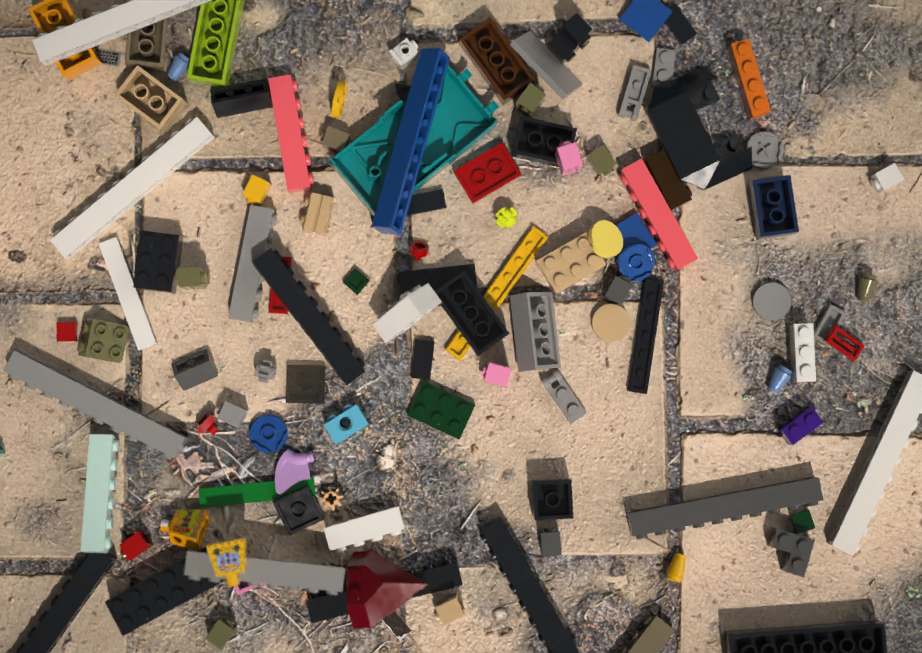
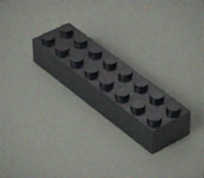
M879 620L724 631L726 653H887L885 623Z

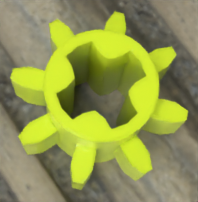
M504 206L495 214L498 218L495 223L501 229L505 226L508 230L518 221L515 217L518 215V212L513 207L508 209Z

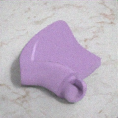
M287 449L283 453L275 471V488L278 494L284 493L299 481L311 479L309 462L314 461L312 452L294 453Z

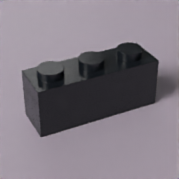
M266 78L210 89L211 104L217 118L273 107L270 87Z

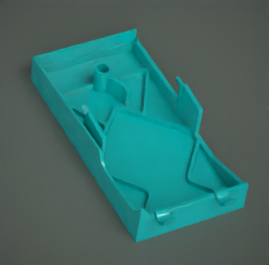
M449 65L447 66L413 194L496 127L498 120L491 114L499 106L493 100L487 107H484L464 83L472 76L467 68L460 75H457ZM402 100L377 118L379 121L332 159H329V164L373 216H375L393 146L398 134V128L400 127L406 102L403 103Z

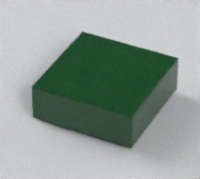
M355 268L343 283L355 294L359 295L370 280Z
M807 509L790 515L796 534L815 529L810 510Z

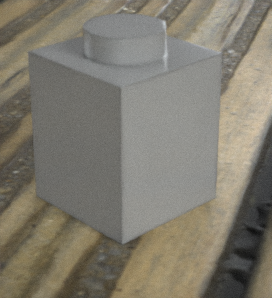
M225 401L217 409L216 413L219 414L217 419L236 428H241L249 410Z

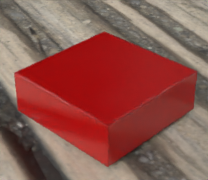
M57 322V342H77V322Z

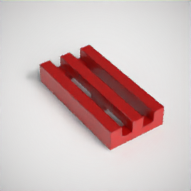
M832 325V330L828 331V336L823 341L849 360L855 362L865 345L837 325ZM838 332L840 335H842L847 340L856 345L858 349L856 350L855 348H853L840 337L835 335V333ZM833 338L834 340H836L837 342H839L841 345H843V346L846 347L848 350H850L851 352H853L854 355H852V354H850L849 352H847L845 349H843L842 347H840L838 344H836L835 342H833L831 339Z

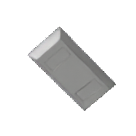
M829 304L814 332V339L829 346L823 339L827 338V333L832 330V325L840 327L847 312Z

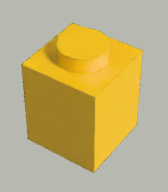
M252 174L242 194L246 198L245 202L254 206L256 204L262 206L272 185Z

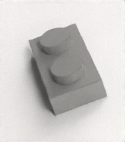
M656 49L651 87H656L672 80L676 50Z

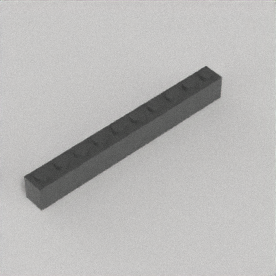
M814 476L626 512L631 536H636V539L648 537L647 534L649 533L663 535L667 533L666 530L670 529L678 532L686 530L685 527L693 525V528L704 527V523L712 522V525L724 523L723 519L731 518V521L743 519L742 516L750 515V517L761 516V512L768 511L769 514L778 513L780 508L787 507L788 510L798 509L801 504L815 506L818 505V501L823 500L819 477Z

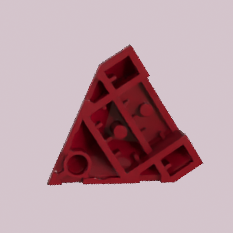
M372 550L353 552L347 565L346 606L352 628L354 630L374 628L380 620L392 614L409 601L415 593L427 587L428 584Z

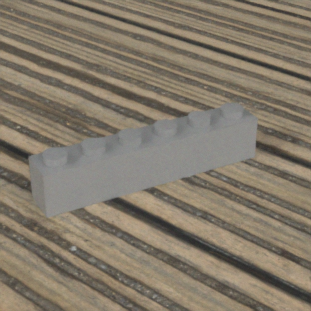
M250 205L228 315L230 319L254 323V319L257 320L259 308L256 307L258 300L261 301L262 298L261 282H265V280L253 266L252 262L268 250L269 244L272 245L274 233L271 232L272 227L276 226L277 215L273 209Z

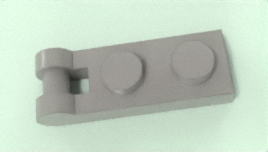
M633 65L618 114L619 117L624 118L625 116L631 118L632 121H637L652 70ZM627 105L635 106L634 111L628 110Z
M555 369L551 372L550 376L547 378L543 377L540 380L569 423L572 424L585 415L586 411L558 370ZM557 380L559 386L553 388L551 384Z

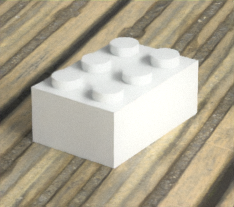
M429 283L423 287L418 285L411 291H407L399 297V302L395 301L388 306L389 309L387 311L385 310L377 316L378 320L372 325L385 343L410 329L442 303Z

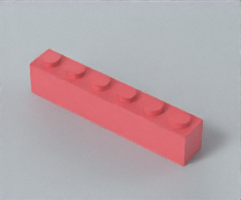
M291 75L268 78L287 191L295 193L312 190L311 184H314L313 173H309L308 165H311L310 155L306 154L305 147H308L307 137L302 134V128H305L303 117H299L298 110L302 108L300 98L296 99L295 91H298L297 80H293Z
M642 158L621 169L620 181L629 188L630 192L628 194L631 200L638 204V212L641 218L647 220L649 224L647 228L650 234L656 236L659 250L665 252L668 266L677 271L697 260L698 257Z

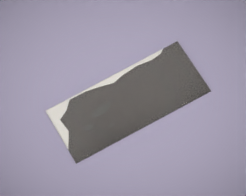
M395 612L382 619L383 623L400 641L411 631Z

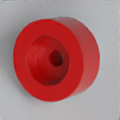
M412 241L410 243L409 252L414 256V260L419 261L421 257L428 255L429 245L423 241Z

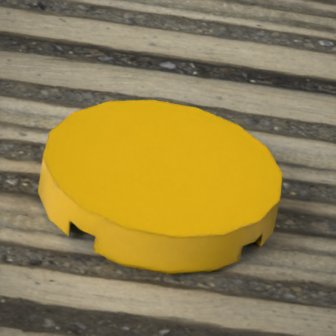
M339 80L336 86L331 111L332 118L339 119L343 113L345 96H347L348 88L347 82Z

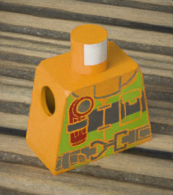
M177 510L172 520L163 519L161 521L160 530L168 532L172 544L200 551L210 523L208 511Z

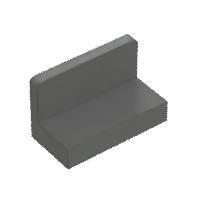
M207 349L171 364L174 377L183 391L218 376Z

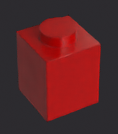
M140 530L119 546L121 547L120 552L123 557L132 561L152 547L153 544L143 530Z

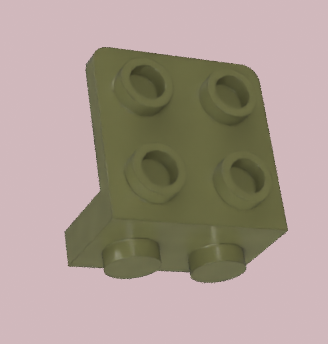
M86 318L81 326L83 334L77 345L78 355L121 363L129 327Z

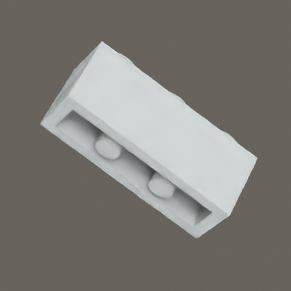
M813 323L789 325L791 370L793 371L791 374L792 382L816 381Z

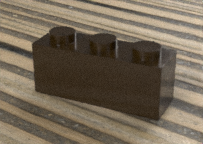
M665 150L647 157L643 161L671 211L692 200V192L689 186H685L682 181H679Z

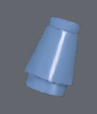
M179 52L178 55H175L166 75L176 81L189 69L190 58L184 53Z
M779 364L778 367H775L767 388L778 393L790 380L793 371Z

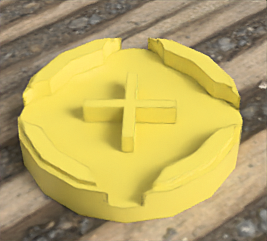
M601 220L590 227L588 240L589 243L591 242L592 249L596 254L603 258H611L621 252L623 238L616 225L607 220Z

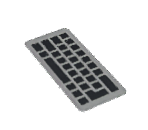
M94 48L102 64L119 66L121 52Z

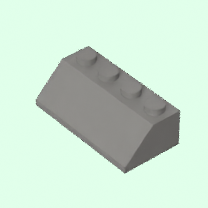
M527 292L510 295L518 372L561 368L552 292Z

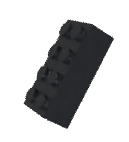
M462 271L434 291L442 301L440 303L441 307L477 357L509 335L508 330L465 271Z

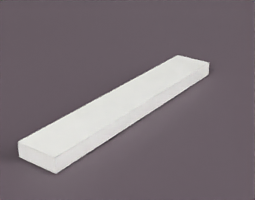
M118 237L99 243L137 349L140 351L156 345L157 341L138 290L133 288L134 280Z

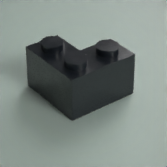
M576 13L547 44V48L562 64L565 61L569 63L576 56L575 52L579 48L583 50L590 43V35L593 29Z

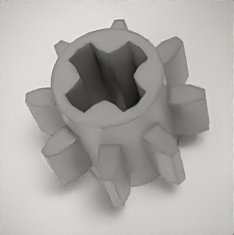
M263 359L262 363H257L254 376L259 377L258 381L268 383L269 380H274L277 366H273V361Z

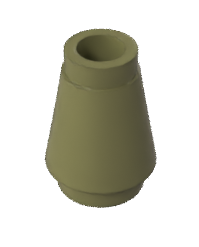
M861 273V277L858 280V300L869 302L878 282L876 281L877 276Z

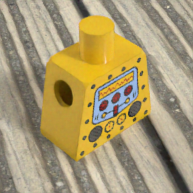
M246 539L207 546L216 576L226 575L227 587L239 585L238 573L246 571Z

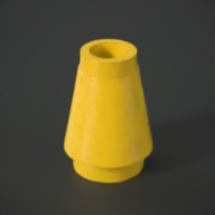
M675 553L665 572L667 580L681 583V580L684 579L685 555Z

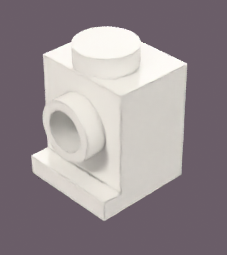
M406 38L395 48L391 49L389 55L400 69L403 70L419 56L417 51L419 46L413 39L409 41ZM407 48L409 52L404 54L402 50Z

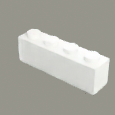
M398 505L324 528L330 551L335 550L337 553L347 550L346 546L353 544L354 547L364 545L365 540L372 539L374 542L384 539L383 535L391 533V536L401 534L402 529H405V524Z

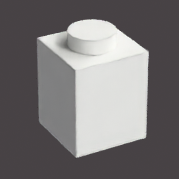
M895 163L870 176L872 187L878 190L879 193L904 180Z

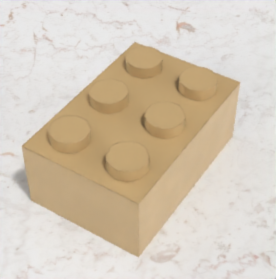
M138 65L114 95L164 134L187 105L180 96Z
M587 232L536 261L554 295L559 294L606 266L603 258L593 251V246L591 242L589 243Z

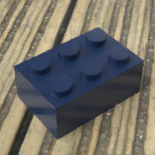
M791 175L757 179L748 183L756 240L794 235L799 232Z

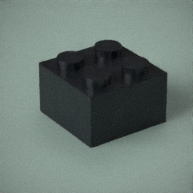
M572 479L532 480L534 520L573 519Z

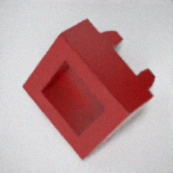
M209 411L196 424V429L201 434L208 430L214 436L219 430L214 424L216 421L214 415Z

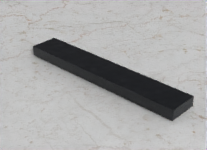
M644 279L627 390L629 392L647 394L664 285L662 280Z

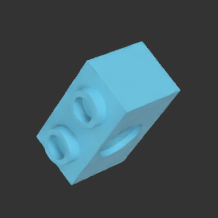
M351 403L342 409V414L337 416L335 413L326 419L327 423L324 424V427L335 444L340 443L370 424L358 404L353 406ZM344 417H348L351 421V425L348 428L341 426V420Z

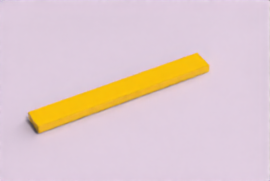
M534 226L483 296L494 312L497 311L549 238ZM458 331L445 351L461 361L470 349V345Z

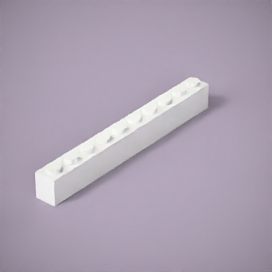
M127 0V3L113 5L107 11L95 12L87 19H77L69 26H59L54 32L39 34L32 42L40 62L47 66L212 0Z
M198 117L188 120L181 131H175L170 136L171 139L169 141L161 143L156 147V152L151 156H145L138 167L131 168L126 173L127 176L114 182L111 186L112 188L107 193H101L94 204L87 205L83 208L82 214L71 218L63 230L59 229L53 234V238L50 241L64 258L70 260L215 138Z
M914 370L907 372L827 543L853 556L854 553L859 551L861 546L860 540L868 532V523L877 512L876 506L878 501L883 499L886 492L884 490L885 486L891 482L894 475L892 471L895 465L897 466L902 458L900 454L903 448H906L909 444L910 438L908 437L918 424L917 418L919 413H922V374Z

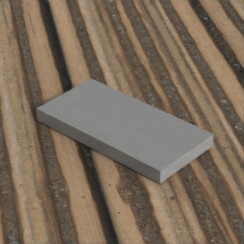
M531 30L514 39L510 44L561 99H565L583 85Z

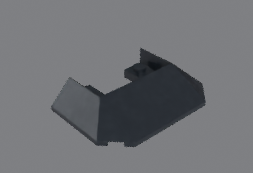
M701 67L654 87L646 113L679 181L693 184L698 189L704 191L751 170L752 146L744 149L738 134L712 144L697 111L721 100L712 83L718 77Z

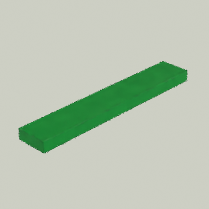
M314 476L310 477L311 479L295 483L282 494L276 492L275 481L199 488L200 508L272 501L307 484L313 495L316 496Z

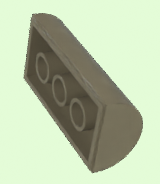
M168 18L127 34L125 65L132 68L138 65L143 70L151 71L164 69Z

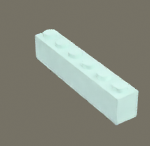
M89 434L80 549L84 553H109V549L112 547L110 529H113L114 519L111 517V512L115 508L113 490L116 489L117 482L116 478H114V471H117L118 460L115 458L116 452L119 451V440L114 435Z

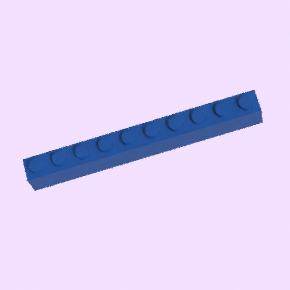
M440 48L421 49L373 218L372 227L382 234L401 235L450 59Z

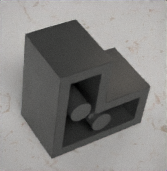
M772 527L767 546L786 551L781 570L805 577L815 540Z

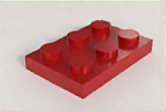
M503 142L453 171L472 204L522 176Z

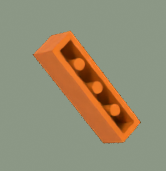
M750 39L731 43L727 51L747 119L750 121L767 116L771 110Z

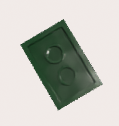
M423 381L407 416L460 440L475 404Z

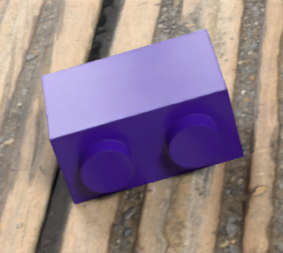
M806 407L776 430L788 445H794L824 422L813 407Z

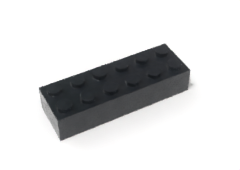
M207 546L197 552L208 553ZM186 558L110 598L105 601V604L122 636L220 583L209 582L207 577H201V580H190L188 575H184Z

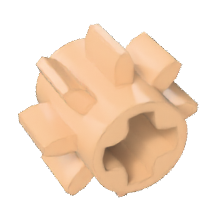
M330 486L328 493L325 491L321 492L324 498L320 502H325L324 509L331 506L334 511L336 504L342 506L339 500L344 495L339 496V488L332 491ZM330 493H332L333 496L337 497V499L334 501V504H332L331 501L327 500V497L330 496Z

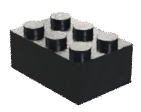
M521 116L512 157L558 167L555 157L556 149L563 142L570 141L574 143L577 128Z
M141 230L133 288L176 294L177 268L180 266L183 237L175 234Z

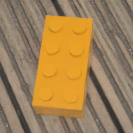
M44 0L28 8L40 34L54 32L57 27L69 26L79 19L69 0ZM94 47L55 62L62 76L68 81L102 64Z

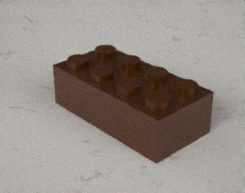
M491 17L459 39L460 47L502 105H505L522 93L530 83L534 84L535 78L510 46Z

